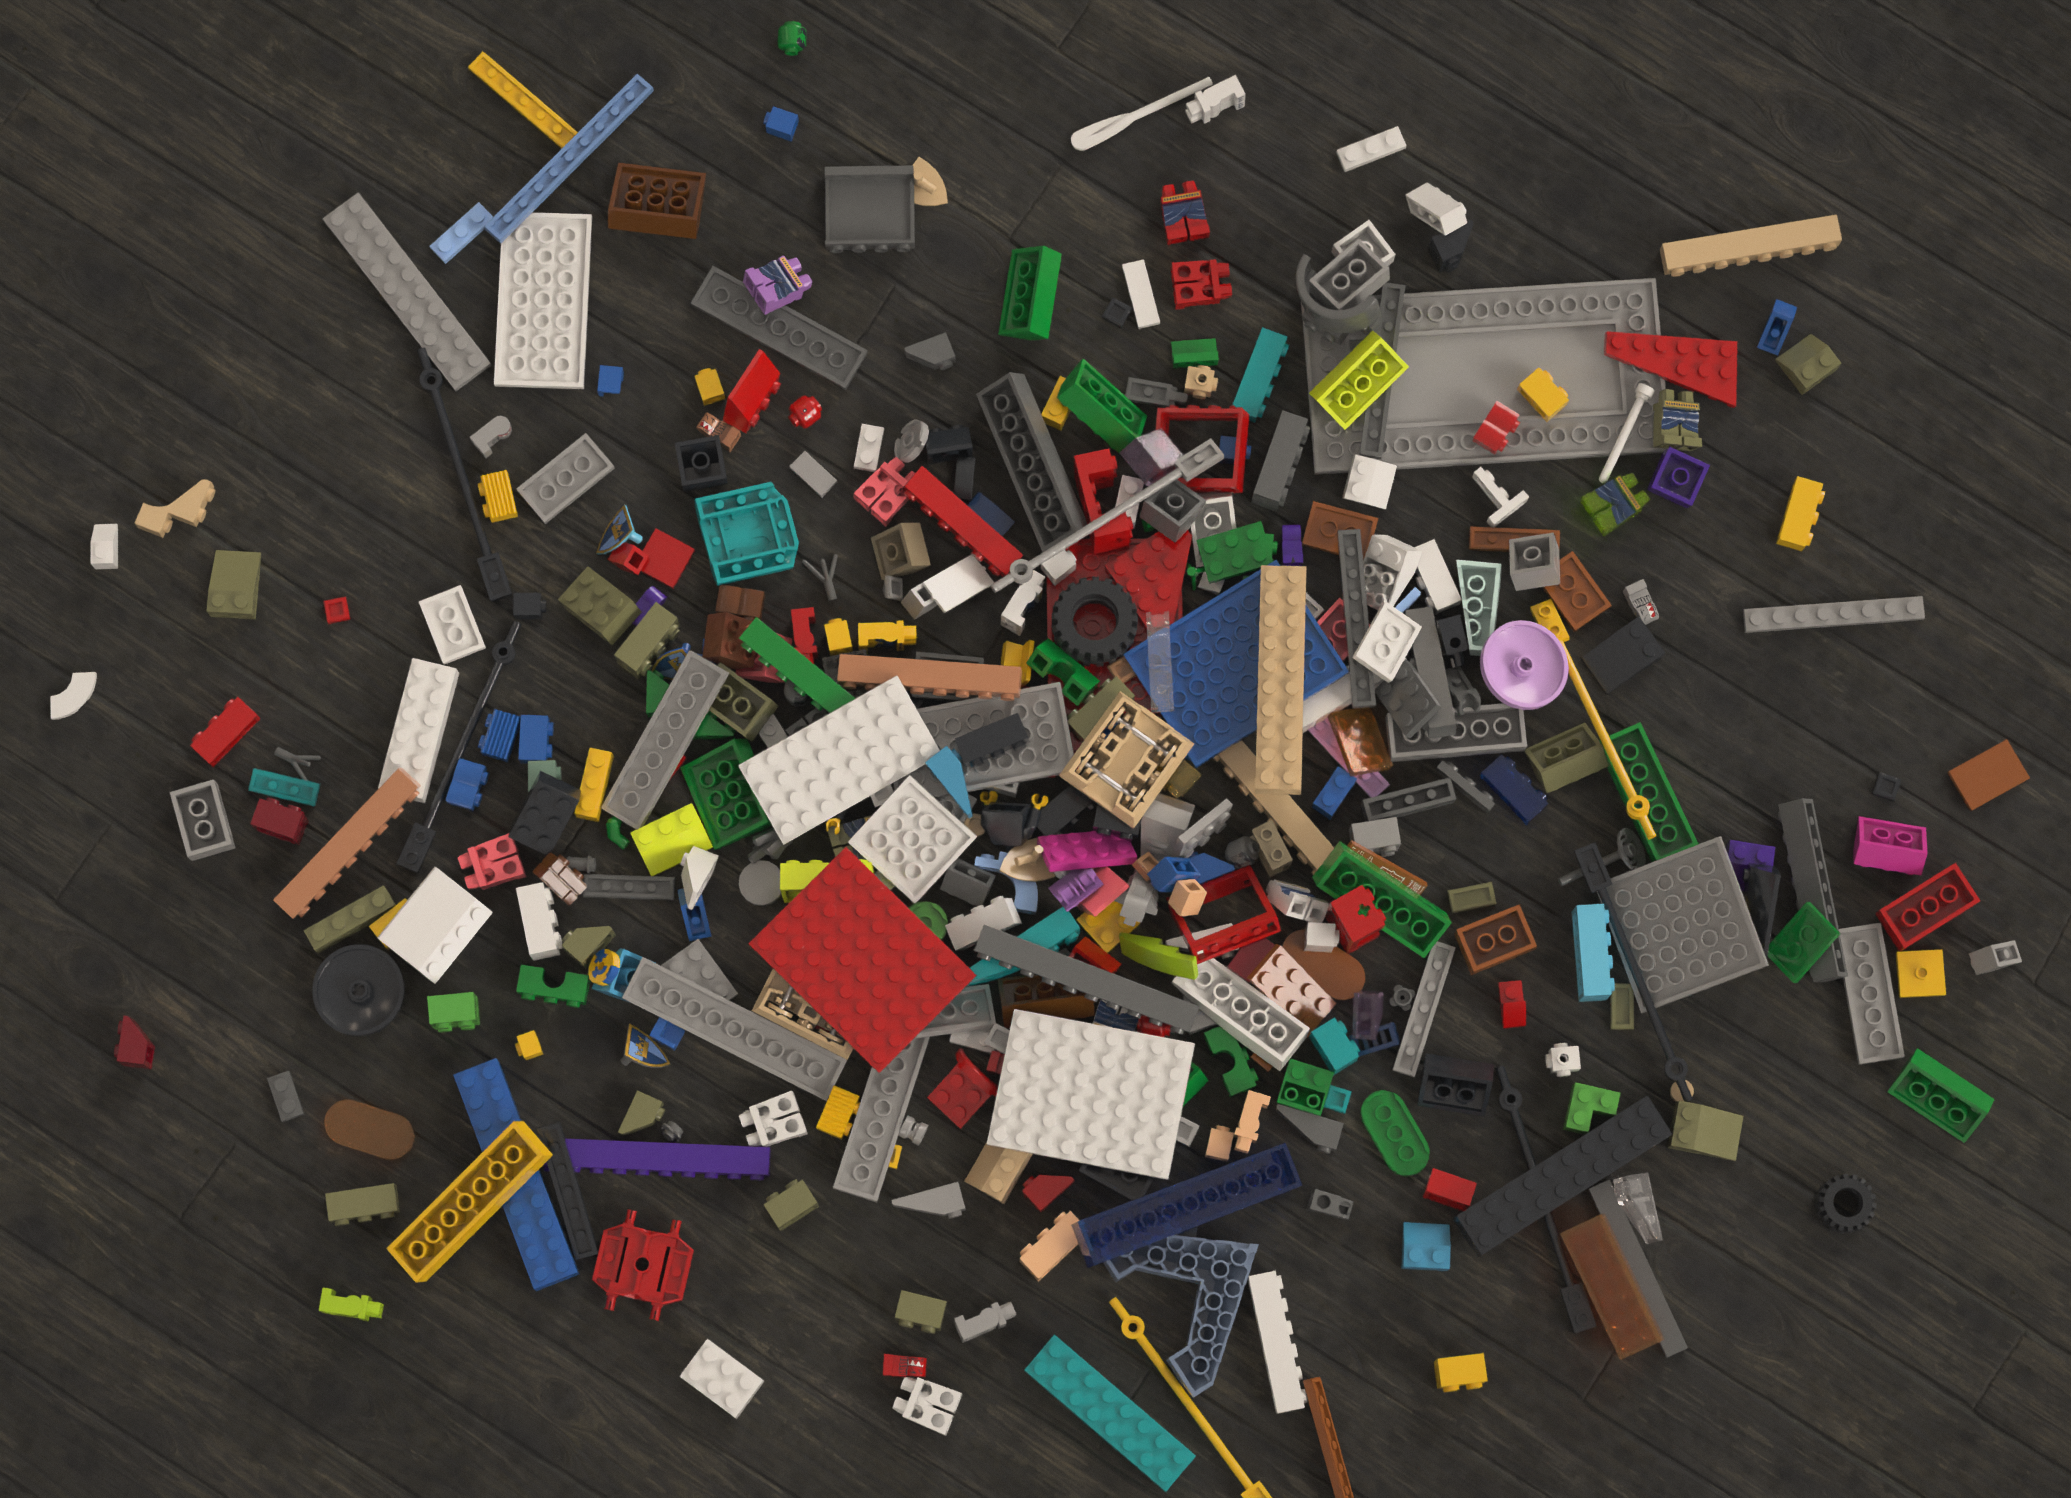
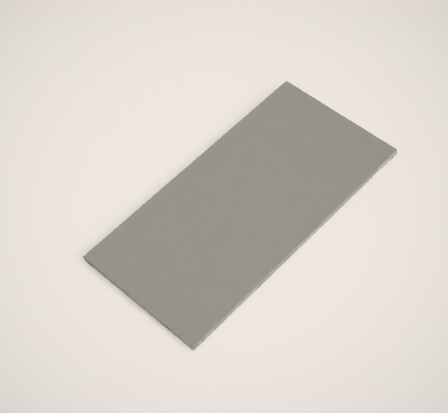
M1656 278L1404 293L1396 354L1409 368L1392 383L1382 459H1372L1396 465V470L1606 457L1610 455L1636 400L1635 390L1639 383L1653 388L1655 392L1651 399L1644 402L1619 456L1663 453L1665 449L1653 448L1655 412L1653 411V404L1659 402V391L1666 389L1665 380L1653 373H1646L1641 368L1631 364H1624L1604 355V339L1607 331L1661 335ZM1372 295L1378 300L1380 307L1381 295ZM1301 302V309L1303 314L1305 310ZM1303 321L1314 475L1349 473L1353 455H1359L1365 411L1344 430L1309 392L1369 332L1366 334L1361 331L1349 333L1341 345L1336 342L1331 344L1317 330L1312 332L1307 329ZM1538 367L1542 371L1546 370L1552 376V382L1557 387H1562L1567 392V398L1569 399L1567 405L1548 422L1540 416L1517 390L1519 384ZM1498 401L1520 415L1518 421L1521 423L1514 434L1509 432L1506 439L1509 442L1502 452L1498 450L1494 455L1472 440L1490 410Z

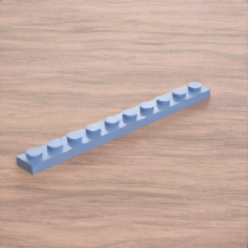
M636 74L484 226L485 230L502 243L654 91L653 87Z

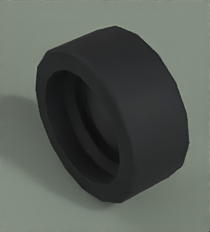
M957 457L954 494L959 499H972L975 458Z

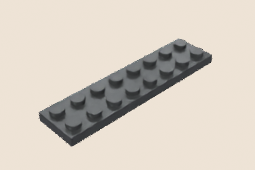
M712 266L693 298L691 306L840 388L847 389L866 357L868 350L786 305L764 315L754 300L755 297H752L742 281Z

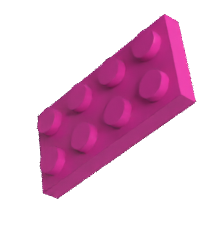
M1097 831L1039 836L1037 838V845L1043 847L1041 855L1049 872L1133 864L1137 860V855L1131 842L1120 839L1118 834L1111 833L1110 836H1103L1097 834Z

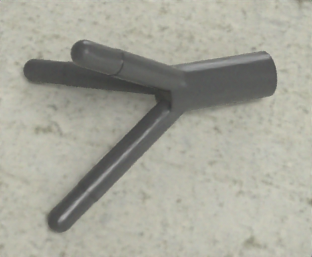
M833 555L829 574L825 560L821 559L824 577L806 560H802V563L824 583L828 601L837 599L832 579L838 555Z
M280 747L276 749L274 754L290 762L300 778L307 781L308 779L297 763L310 766V762L305 760L321 759L320 756L294 755Z

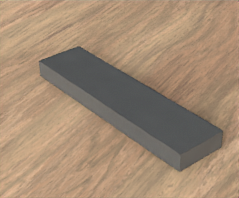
M584 874L583 882L587 885V888L583 891V898L674 901L675 877Z

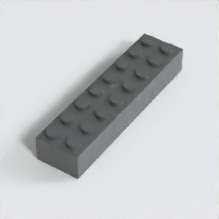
M1009 372L976 394L1041 550L1044 552L1088 525L1025 375Z

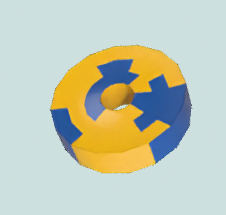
M602 949L594 955L588 971L589 978L593 983L606 986L614 981L620 968V959L617 953L608 949Z

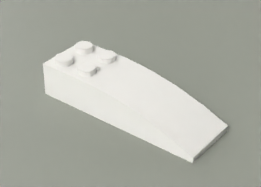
M1214 958L1197 964L1199 975L1195 980L1179 976L1174 978L1172 984L1191 1002L1199 1006L1200 1010L1235 1039L1279 1071H1281L1307 1038L1310 1029L1308 1026Z

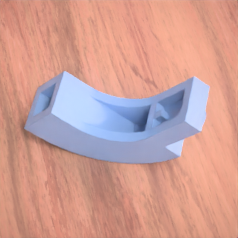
M1000 851L998 860L994 859L995 856L981 854V857L976 856L974 866L982 870L1001 873L1012 881L1016 891L1014 905L1017 912L1036 915L1038 903L1036 882L1018 880L999 871L1008 853Z

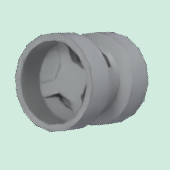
M908 1115L898 1136L904 1139L909 1138L912 1140V1143L919 1146L929 1125L923 1122L918 1123L913 1117Z

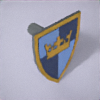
M629 1023L624 1056L621 1058V1063L627 1066L633 1061L650 1068H662L670 1065L657 1043L643 1031Z

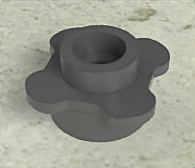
M1396 985L1394 987V995L1389 1000L1390 1005L1399 1006L1404 1011H1408L1411 1008V1000L1415 997V991L1403 988L1401 985Z
M669 1121L667 1124L663 1123L661 1131L664 1138L670 1142L678 1143L683 1134L682 1129L672 1121Z

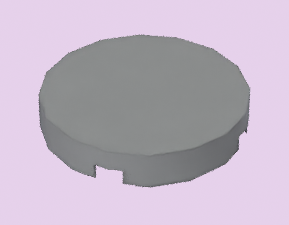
M917 419L910 421L903 427L900 432L903 434L901 439L897 438L895 442V456L904 463L913 461L921 453L928 439V426Z
M759 860L756 863L751 862L743 869L739 878V888L746 901L753 905L764 906L772 904L779 899L781 895L780 870L776 865L769 861Z

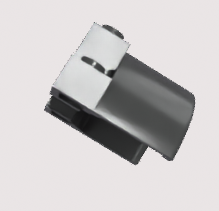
M1303 254L1296 270V287L1305 310L1301 315L1305 323L1304 326L1312 332L1317 330L1323 334L1322 337L1329 343L1333 344L1336 342L1339 345L1342 344L1349 333L1361 331L1366 334L1372 330L1376 333L1384 322L1378 300L1369 295L1362 303L1346 310L1327 309L1310 292L1309 280L1317 273L1311 268L1309 262L1311 258Z

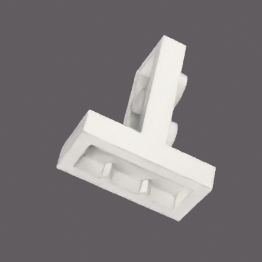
M1482 467L1477 469L1472 476L1499 509L1488 518L1487 523L1490 527H1496L1524 505L1529 498L1523 490L1509 501L1507 492L1502 487L1498 488L1493 482L1495 480L1493 475L1488 470L1484 471Z

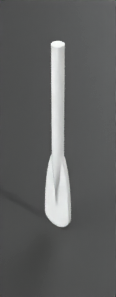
M1207 77L1134 112L1114 116L1082 128L1073 133L1071 137L1072 146L1080 151L1087 150L1119 133L1135 120L1213 85L1210 77Z

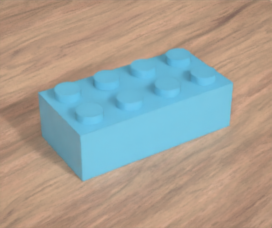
M1604 904L1577 905L1572 911L1579 1002L1607 1000L1611 996L1612 991L1615 990L1614 978H1610L1613 959L1612 955H1608V946H1611L1610 932H1606V923H1609V911L1604 909Z

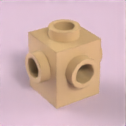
M1198 365L1197 368L1188 366L1184 393L1192 394L1197 399L1210 397L1211 391H1216L1218 378H1214L1215 371L1210 370V367Z

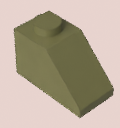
M637 1090L618 1133L626 1136L653 1126L656 1120L660 1122L665 1112V1109L662 1108L663 1102Z

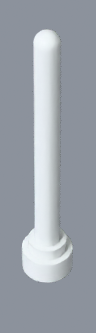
M1639 383L1635 390L1636 400L1599 477L1601 483L1608 481L1644 402L1651 399L1655 392L1653 388L1645 384Z

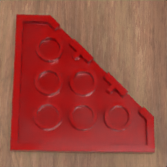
M1188 530L1176 542H1173L1161 532H1157L1105 565L1106 571L1115 584L1119 583L1123 586V591L1125 593L1129 592L1132 596V602L1135 603L1137 608V616L1151 637L1175 621L1192 541V535Z

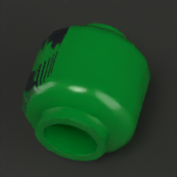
M785 22L778 29L777 45L779 49L785 51L786 55H798V52L803 51L806 47V29L799 22Z

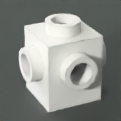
M1568 1043L1554 1044V1048H1551L1549 1054L1545 1055L1546 1067L1550 1068L1551 1073H1557V1077L1570 1076L1571 1072L1581 1069L1578 1046L1568 1047ZM1560 1057L1565 1059V1063L1560 1061Z

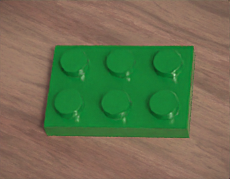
M1261 521L1196 540L1209 584L1259 570L1261 565L1267 566L1273 562Z
M1806 902L1769 944L1768 957L1793 983H1798L1841 933L1811 902Z

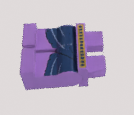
M782 256L778 260L771 261L758 269L752 267L745 270L743 283L752 297H755L754 300L765 315L794 300L801 299L803 292L811 288L812 280L808 274L800 277L797 276L796 273L800 272L802 268L797 257L787 260L785 256Z

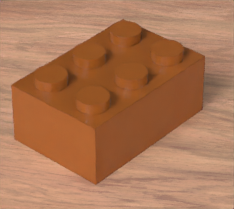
M1520 905L1456 929L1454 932L1471 975L1531 952L1537 947Z

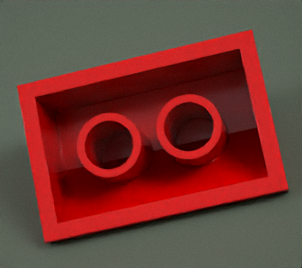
M758 350L727 398L723 422L744 433H747L751 426L753 428L756 426L760 418L758 414L761 410L765 411L770 403L769 397L771 394L775 395L781 385L778 382L780 372L764 351Z

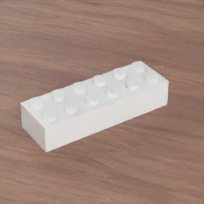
M412 658L378 789L398 768L402 767L421 785L417 790L420 794L414 801L426 802L459 677V672L456 668Z

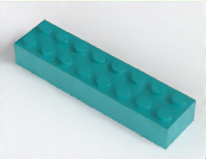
M1056 1335L1049 1340L1024 1370V1372L1164 1492L1170 1488L1196 1457V1455Z

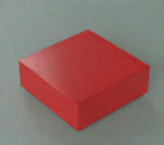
M346 597L323 601L328 624L350 620Z

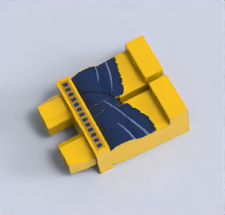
M897 621L896 624L891 622L858 623L859 654H868L869 647H883L888 650L897 647V651H904V645H916V625L904 626L903 621Z

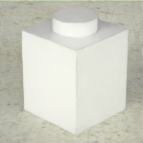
M1063 550L1042 563L1041 570L1054 585H1057L1076 570L1075 561L1077 559L1070 550Z

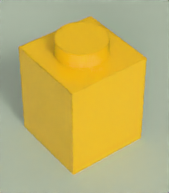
M703 369L698 372V375H695L704 406L725 399L716 369Z

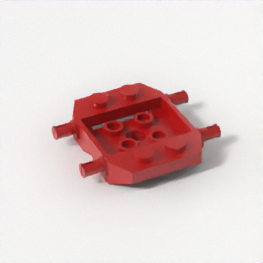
M627 1209L625 1223L623 1222L621 1225L603 1231L592 1280L607 1292L606 1295L608 1296L604 1309L614 1311L616 1298L623 1296L650 1302L653 1306L649 1319L659 1321L661 1308L664 1305L683 1300L694 1250L679 1238L678 1234L682 1221L677 1220L676 1224V1220L672 1219L668 1234L634 1227L637 1211ZM626 1237H627V1238H628V1243H627V1247H626V1251H625V1255H624V1260H623V1264H622V1268H621V1273H620L619 1281H618V1283H616L617 1276H618V1271H619V1267H620V1263H621V1259H622V1254H623V1250H624V1246H625V1241H626ZM670 1247L661 1290L657 1292L666 1249ZM640 1258H645L649 1262V1267L645 1271H639L636 1267V1262Z

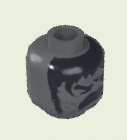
M788 679L784 686L786 700L796 707L808 704L812 698L807 694L803 697L798 692H795L793 689L795 684Z

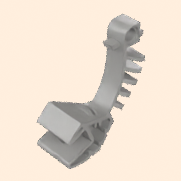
M1159 793L1142 816L1140 826L1141 856L1149 851L1158 862L1164 857H1170L1178 837L1188 829L1195 805ZM1136 869L1133 875L1129 877L1127 883L1129 888L1114 900L1123 905L1120 916L1125 917L1124 924L1133 927L1136 921L1142 922L1145 913L1157 914V900L1159 897L1158 891L1151 885V879L1146 881Z

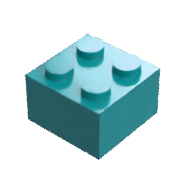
M1335 1018L1313 1030L1309 1035V1039L1329 1071L1334 1072L1333 1075L1356 1062L1359 1058L1358 1052H1360L1354 1040L1349 1041L1346 1033L1348 1031L1341 1020L1337 1022Z

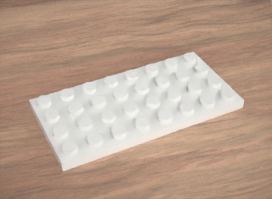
M531 213L501 243L494 386L584 389L592 214Z
M896 675L738 766L784 845L926 764V761L940 750L899 677Z

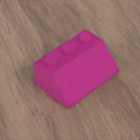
M1859 816L1853 850L1854 864L1862 867L1880 868L1885 871L1903 872L1908 875H1922L1927 857L1926 828Z

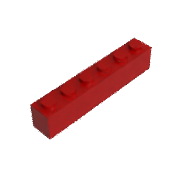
M923 466L902 487L905 491L904 495L910 501L914 502L916 500L922 506L920 509L927 516L931 517L933 515L939 521L937 524L944 531L948 532L950 530L956 536L954 539L963 547L967 545L972 550L971 554L978 561L982 562L984 560L989 565L988 569L997 577L999 575L1002 577L1006 576L1010 571L1011 564L1023 556L1022 553Z

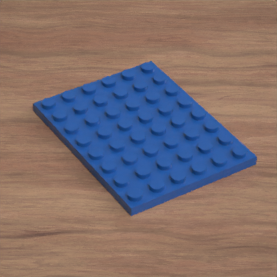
M1275 560V561H1273L1272 563L1268 564L1267 566H1280V565H1279L1278 561ZM1261 569L1123 654L1165 722L1194 743L1187 756L1195 768L1257 731ZM1306 605L1303 702L1349 674V670Z

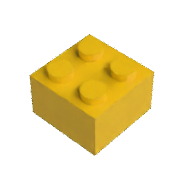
M1484 1353L1440 1358L1434 1361L1437 1389L1443 1388V1392L1457 1391L1459 1386L1465 1385L1466 1390L1482 1387V1383L1487 1382Z

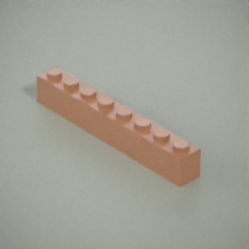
M840 654L837 681L844 689L855 690L856 687H865V690L870 691L897 675L905 690H910L912 694L922 695L924 692H933V695L946 696L947 693H952L960 698L978 695L980 699H992V696L1001 697V700L1014 701V698H1020L1022 669L1016 666Z
M402 767L398 768L274 898V901L292 919L298 915L302 918L310 910L308 905L313 899L318 901L326 893L324 888L329 883L333 885L342 876L339 872L345 866L349 868L357 860L355 855L360 850L365 852L372 845L373 842L370 839L376 833L380 836L388 828L386 823L391 817L396 819L404 811L402 806L407 801L411 803L420 794L417 790L421 785Z

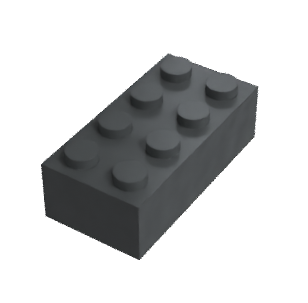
M1284 410L1282 411L1251 503L1276 512L1278 506L1283 507L1288 492L1285 486H1290L1296 470V468H1293V464L1298 465L1303 450L1300 444L1305 445L1310 427L1307 426V418Z

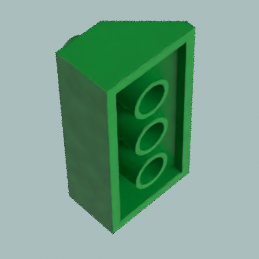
M1045 246L1012 249L998 335L1032 341L1048 339L1061 253Z
M1082 359L1062 383L1057 398L1062 405L1068 407L1076 414L1079 420L1086 423L1096 435H1099L1112 449L1122 455L1140 441L1147 415L1085 359Z
M1918 1048L1905 1063L1888 1090L1889 1094L1963 1143L1967 1141L1988 1114L1994 1101L1992 1097Z

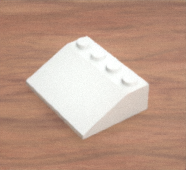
M434 867L377 938L423 976L436 984L493 912L437 867Z

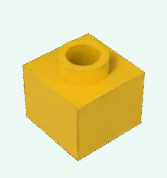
M534 1030L517 1036L518 1043H515V1047L519 1056L523 1055L525 1060H529L543 1055Z

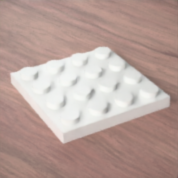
M909 775L853 835L848 843L869 862H872L875 868L909 899L916 903L977 836Z

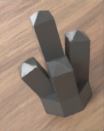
M774 827L753 836V844L755 846L753 851L748 854V860L756 863L766 854L770 855L771 859H778L784 849L792 843V840L783 845Z

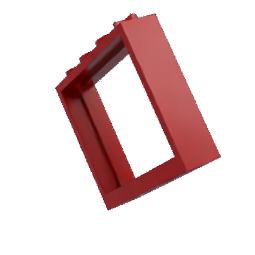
M1170 405V407L1157 409L1151 484L1165 476L1170 420L1238 421L1233 479L1192 478L1188 482L1184 478H1178L1177 480L1194 492L1243 493L1249 414L1243 407H1235L1233 405L1229 406V409H1221L1220 406L1210 405L1208 408L1188 405L1186 408H1179L1178 406Z
M1250 865L1200 884L1207 892L1203 904L1252 886L1266 913L1198 940H1194L1183 916L1178 915L1168 903L1170 897L1166 898L1170 914L1190 954L1196 956L1197 964L1281 931L1277 915Z

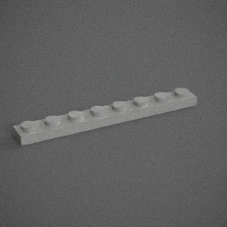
M1923 596L1744 609L1743 619L1745 633L1924 620L1925 613Z

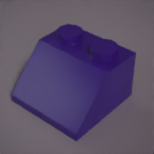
M1730 840L1726 844V851L1741 891H1744L1745 888L1742 876L1744 868L1748 869V863L1773 866L1775 847Z

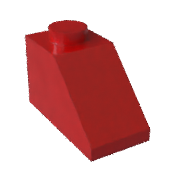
M1039 1175L1036 1178L1031 1176L1023 1184L1025 1188L1022 1190V1193L1041 1213L1070 1187L1075 1180L1069 1176Z

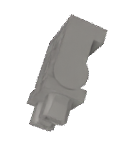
M1011 1301L1001 1306L996 1302L991 1304L990 1308L982 1310L978 1316L965 1321L963 1315L954 1318L953 1322L962 1343L992 1331L997 1325L999 1329L1005 1327L1006 1320L1015 1317L1016 1312Z

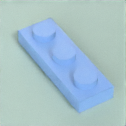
M478 202L432 243L430 248L446 264L485 229L484 226L493 216Z

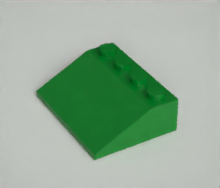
M747 738L733 739L680 767L714 850L772 826L738 766L754 756Z

